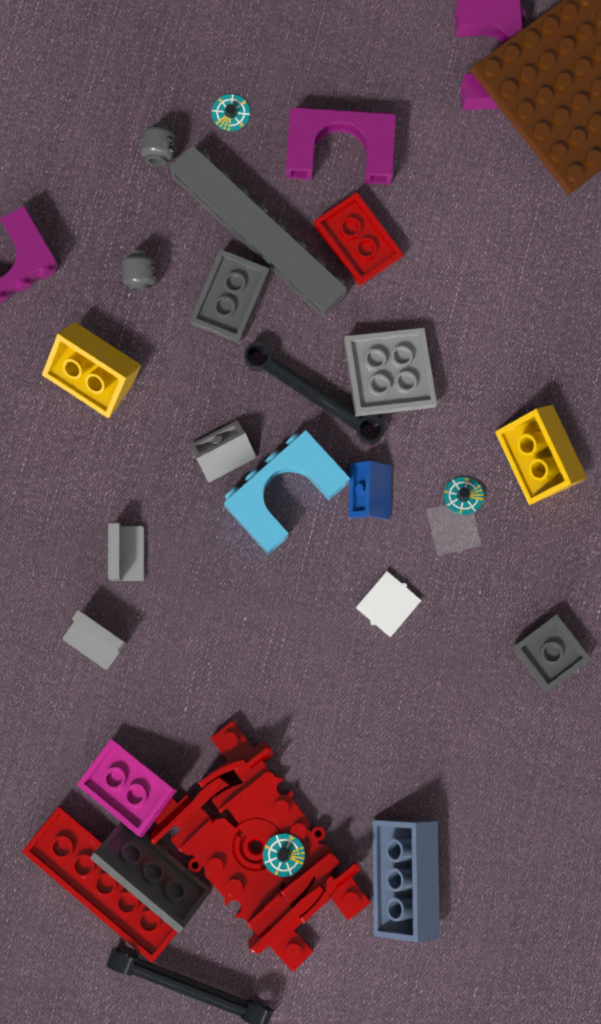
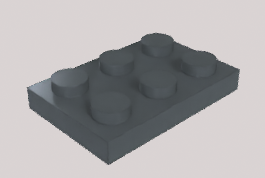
M220 249L189 323L240 343L270 268Z

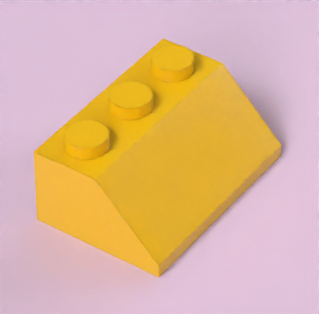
M74 321L57 334L42 375L105 417L110 418L133 386L141 364Z
M553 405L537 408L495 432L529 505L588 479Z

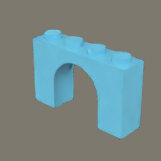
M306 430L301 435L298 432L288 439L286 442L288 446L281 453L278 450L272 453L266 459L268 464L260 471L258 468L253 470L245 478L247 483L240 489L237 486L234 487L225 496L227 499L224 502L225 508L268 555L289 537V533L273 517L264 503L265 489L274 477L287 472L299 473L307 477L328 501L350 481L348 475Z

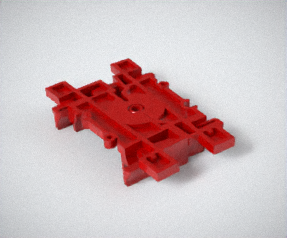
M231 721L210 738L227 761L198 783L204 789L198 793L195 799L187 794L177 802L172 797L156 818L155 822L159 826L152 831L150 838L154 845L174 825L178 829L180 828V831L171 841L180 853L183 852L185 855L194 856L188 863L189 870L194 873L199 872L203 866L205 868V877L224 896V905L227 906L231 901L240 903L241 910L236 913L235 917L244 918L247 926L255 932L248 940L249 950L252 953L259 954L269 946L293 972L314 952L295 931L302 922L307 921L330 899L334 901L348 921L371 902L352 878L360 871V865L357 860L353 861L335 877L331 875L330 872L341 863L327 844L318 842L325 837L324 828L315 826L312 831L309 830L310 822L293 801V791L291 790L286 795H282L277 791V785L283 781V778L275 777L265 764L273 756V750L268 743L261 742L253 748L236 724ZM234 770L243 783L232 786L216 795L218 791L230 785L222 777L218 776ZM212 798V802L220 813L228 808L239 824L235 827L225 817L215 819L202 806ZM317 830L321 831L320 836L315 835ZM283 833L293 835L299 839L305 851L303 866L297 873L287 877H280L271 873L263 860V850L268 840L277 834ZM254 840H258L262 844V848L259 851H254L251 848V843ZM197 862L199 866L194 868L192 863Z

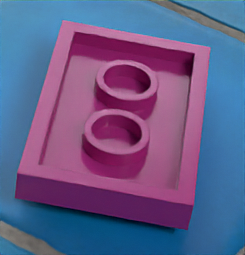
M113 739L109 740L76 784L139 837L145 835L177 791Z

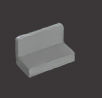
M238 421L189 445L208 482L256 458L247 435Z
M108 523V579L111 582L144 580L143 526H121L120 523Z
M78 610L73 616L72 620L74 622L63 636V640L99 666L108 670L127 643Z

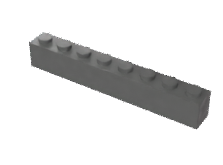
M193 145L189 147L170 166L172 178L320 316L325 318L346 297L347 288L345 287V281L337 274L332 275L326 269L327 266L324 261L318 256L313 257L306 251V245L298 238L294 240L287 233L288 229L279 220L275 222L269 217L268 210L259 202L255 204L249 198L250 195L247 190L241 185L236 186L230 180V175L222 167H215L211 163L210 156L204 150L200 149L198 151Z

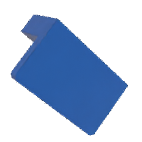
M374 461L350 463L349 518L375 517L390 519L392 473L390 465Z

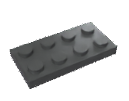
M122 822L118 824L90 857L92 861L178 933L184 929L212 891L209 886L157 843L153 845L148 835L145 834L143 837H139Z

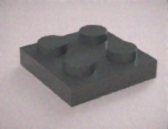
M557 614L512 647L513 651L545 692L550 691L591 659Z

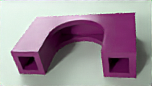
M457 0L454 11L456 37L489 36L504 44L523 30L522 24L525 22V8L520 6V0ZM463 74L460 84L462 110L499 109L473 74Z
M308 106L290 108L286 178L312 180L313 156L317 143L330 133L345 132L355 136L365 149L364 183L391 185L396 114H390L387 111L367 113L359 109L337 111V109L326 107L322 110L311 109Z
M24 206L0 218L16 248V259L13 267L8 273L0 277V304L7 300V296L16 291L23 292L27 290L31 283L36 280L49 278L59 268Z

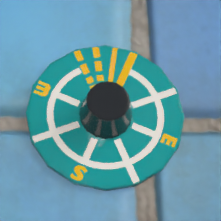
M227 94L218 98L211 110L214 123L220 129L226 131H237L243 128L250 117L248 103L241 96L235 94Z
M458 477L446 485L444 501L451 511L460 515H469L481 507L484 501V492L481 485L475 480L468 477Z
M286 833L277 834L270 838L264 846V864L276 876H292L304 864V847L300 840L293 835Z

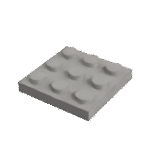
M424 328L344 337L355 417L436 407L437 400Z

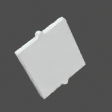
M386 572L358 604L356 609L370 620L371 625H376L391 637L422 600L406 588V583H400L389 572Z

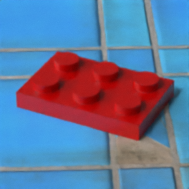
M357 192L313 221L314 227L359 287L403 258L404 254Z

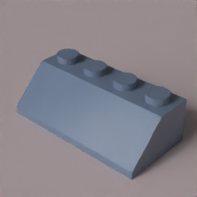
M372 820L374 936L412 942L439 939L438 821Z

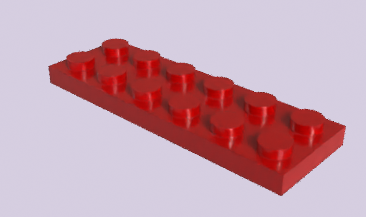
M59 806L21 852L153 964L178 932L90 859L103 842Z

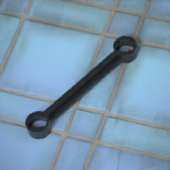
M253 342L246 347L244 359L246 366L250 370L255 372L266 371L354 429L361 443L375 445L382 439L384 425L378 417H355L353 409L273 358L270 348L265 343ZM255 351H265L268 357L264 364L254 365L249 361L248 354H252ZM368 424H377L380 428V434L375 439H366L361 434V427L363 428Z
M113 947L106 966L113 971L124 975L137 976L239 1016L249 1024H269L274 1011L263 1003L242 999L142 960L137 955L121 948Z

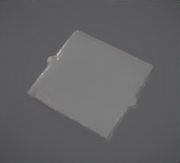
M446 503L444 506L426 509L437 556L454 552L461 554L462 550L482 546L473 513L469 515L457 514L451 511Z

